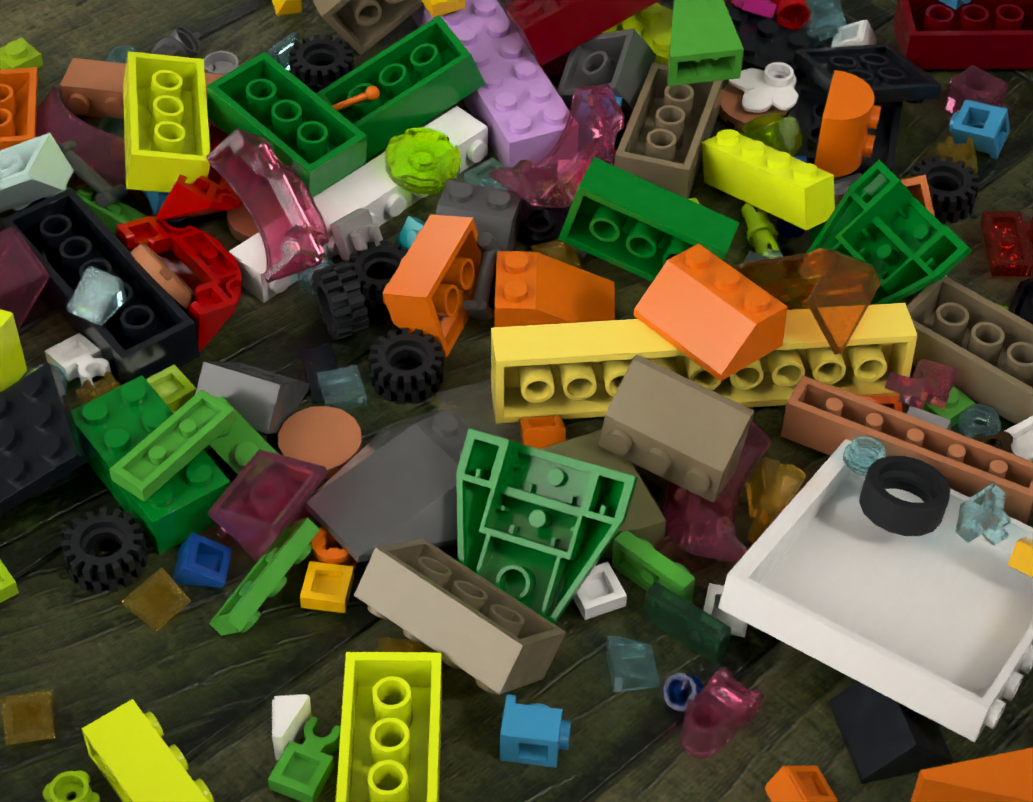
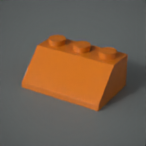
M37 67L0 70V150L36 138Z
M430 214L423 228L417 233L416 239L409 251L401 259L398 269L390 282L386 284L382 294L384 304L389 310L394 325L400 329L408 328L409 334H414L415 329L422 330L423 338L428 333L434 336V342L439 341L441 344L443 358H447L470 317L463 308V303L466 300H473L483 249L477 242L479 235L473 218Z
M698 243L666 261L634 308V316L721 382L783 346L788 306Z

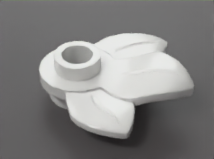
M771 63L766 66L764 71L749 68L741 71L740 78L729 79L730 85L745 92L742 98V108L747 112H765L773 105L780 110L787 111L794 107L798 100V93L794 89L796 86V76L792 67L785 63Z

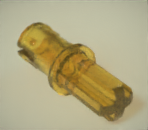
M782 463L767 493L760 496L758 502L761 507L747 535V539L754 544L796 496L806 479L805 473L798 467Z

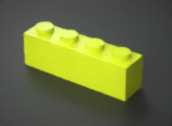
M722 130L716 136L701 142L704 183L804 230L811 229L827 221L835 210L834 175L817 168L816 165L803 162L790 156L789 153L780 152L766 146L763 142L750 139L739 134L736 130Z
M133 699L81 728L89 756L122 802H214L212 794L203 780L198 778L193 781L186 772L189 767L180 749L175 744L168 747L161 737L164 736V733L151 711L143 714Z

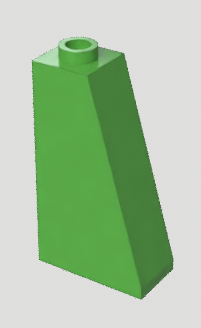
M674 0L667 76L668 85L675 86L740 78L744 48L724 0Z

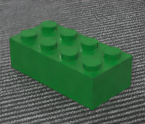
M438 15L316 94L329 105H334L364 93L369 86H376L379 89L380 95L378 99L373 101L367 99L338 111L367 135V161L486 84L472 55L441 16Z
M266 52L261 53L207 85L208 119L306 202L366 164L367 135Z
M594 157L577 189L558 240L653 282L668 259L698 243L721 260H724L740 222Z
M143 375L71 410L88 464L125 512L134 516L135 523H140L143 535L159 555L185 542L192 532L200 534L235 515L231 482L204 449L145 502L112 481L109 469L174 414Z

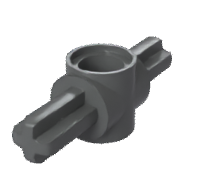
M178 26L166 37L159 40L152 48L150 54L193 58L200 51L201 43L198 39L201 37V34L198 31L192 33L189 29Z

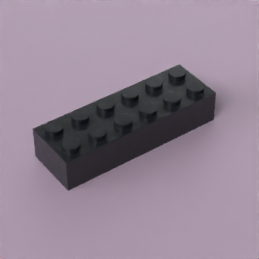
M72 188L1 220L9 254L73 329L101 350L103 359L109 362L112 374L122 385L142 375L147 379L174 364L179 368L200 357L195 322L136 261L130 251Z

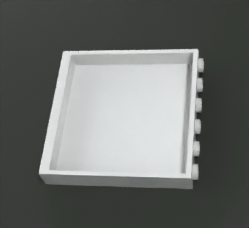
M845 439L730 570L726 577L718 608L975 742L985 726L994 729L1006 706V703L1001 700L1005 698L1012 701L1024 677L1019 672L1022 671L1029 674L1033 667V578L1008 565L1017 541L1024 537L1033 540V527L950 489V498L942 522L933 532L922 536H902L888 532L867 518L859 504L860 493L868 468L876 460L884 457ZM885 489L889 494L901 500L912 503H925L910 492L900 489Z

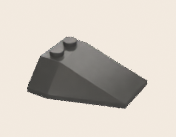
M448 409L417 415L386 428L307 499L304 508L357 562L369 561L375 547L422 538L437 548L456 546V470L469 428Z

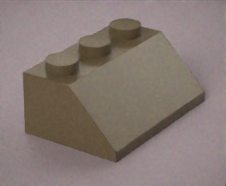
M636 355L605 414L598 446L714 503L736 472L754 410L644 357Z

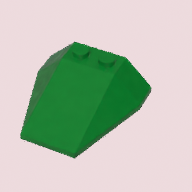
M878 160L848 188L783 290L800 309L897 303L941 280L968 256L972 250L947 225L944 226L911 194L902 181Z
M469 428L456 470L458 562L553 624H556L624 524L638 477Z

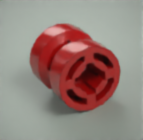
M770 0L777 5L775 18L779 25L796 31L803 28L810 20L811 12L805 0Z

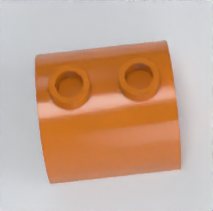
M834 70L822 117L814 165L833 174L834 178L848 175L858 169L863 161V157L871 158L875 135H869L868 131L869 128L877 129L881 106L874 105L875 98L872 88L856 75Z

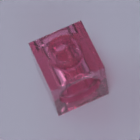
M971 65L960 75H954L948 83L946 89L948 99L945 109L953 114L955 112L959 113L965 99L1003 107L1008 83Z

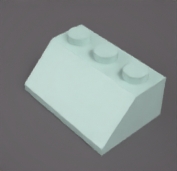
M51 133L0 150V213L12 208L15 211L24 209L35 200L43 197L47 199L66 190V185L74 170Z

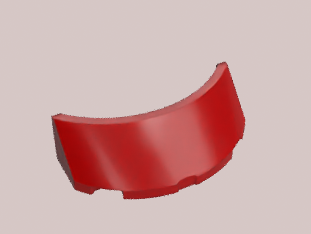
M208 119L211 155L208 178L200 176L194 184H187V177L180 174L158 211L157 219L179 220L238 209L249 204L258 192L257 189L261 184V172L257 161L249 158L244 153V148Z
M151 215L116 225V237L130 252L141 243L143 245L146 244L193 290L195 301L189 304L188 316L195 322L199 352H201L235 312L239 304L242 276L233 255L218 240L191 225L185 228H174L165 220L157 219L156 216Z

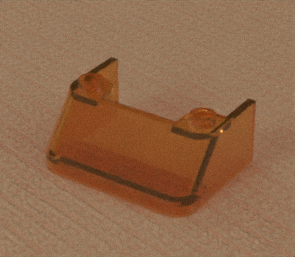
M823 248L810 253L730 265L788 306L787 310L810 308L834 354L843 353L881 283L872 264L835 250Z

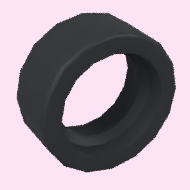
M887 456L876 460L868 468L861 489L859 504L864 515L880 528L902 536H922L933 532L941 524L949 502L951 488L946 478L935 467L919 459L907 456ZM885 489H900L910 492L925 503H912L901 500L889 494Z

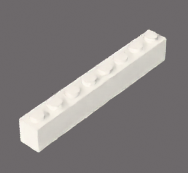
M456 106L239 244L229 252L233 255L240 268L242 276L241 286L263 303L278 293L285 291L290 285L305 275L312 273L320 265L339 254L330 227L331 223L359 208L369 209L373 223L378 224V226L400 215L405 209L420 199L427 197L432 191L446 183L448 179H454L459 173L480 162L488 155V126Z

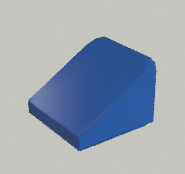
M192 532L179 548L172 582L180 585L223 587L226 582L232 548Z

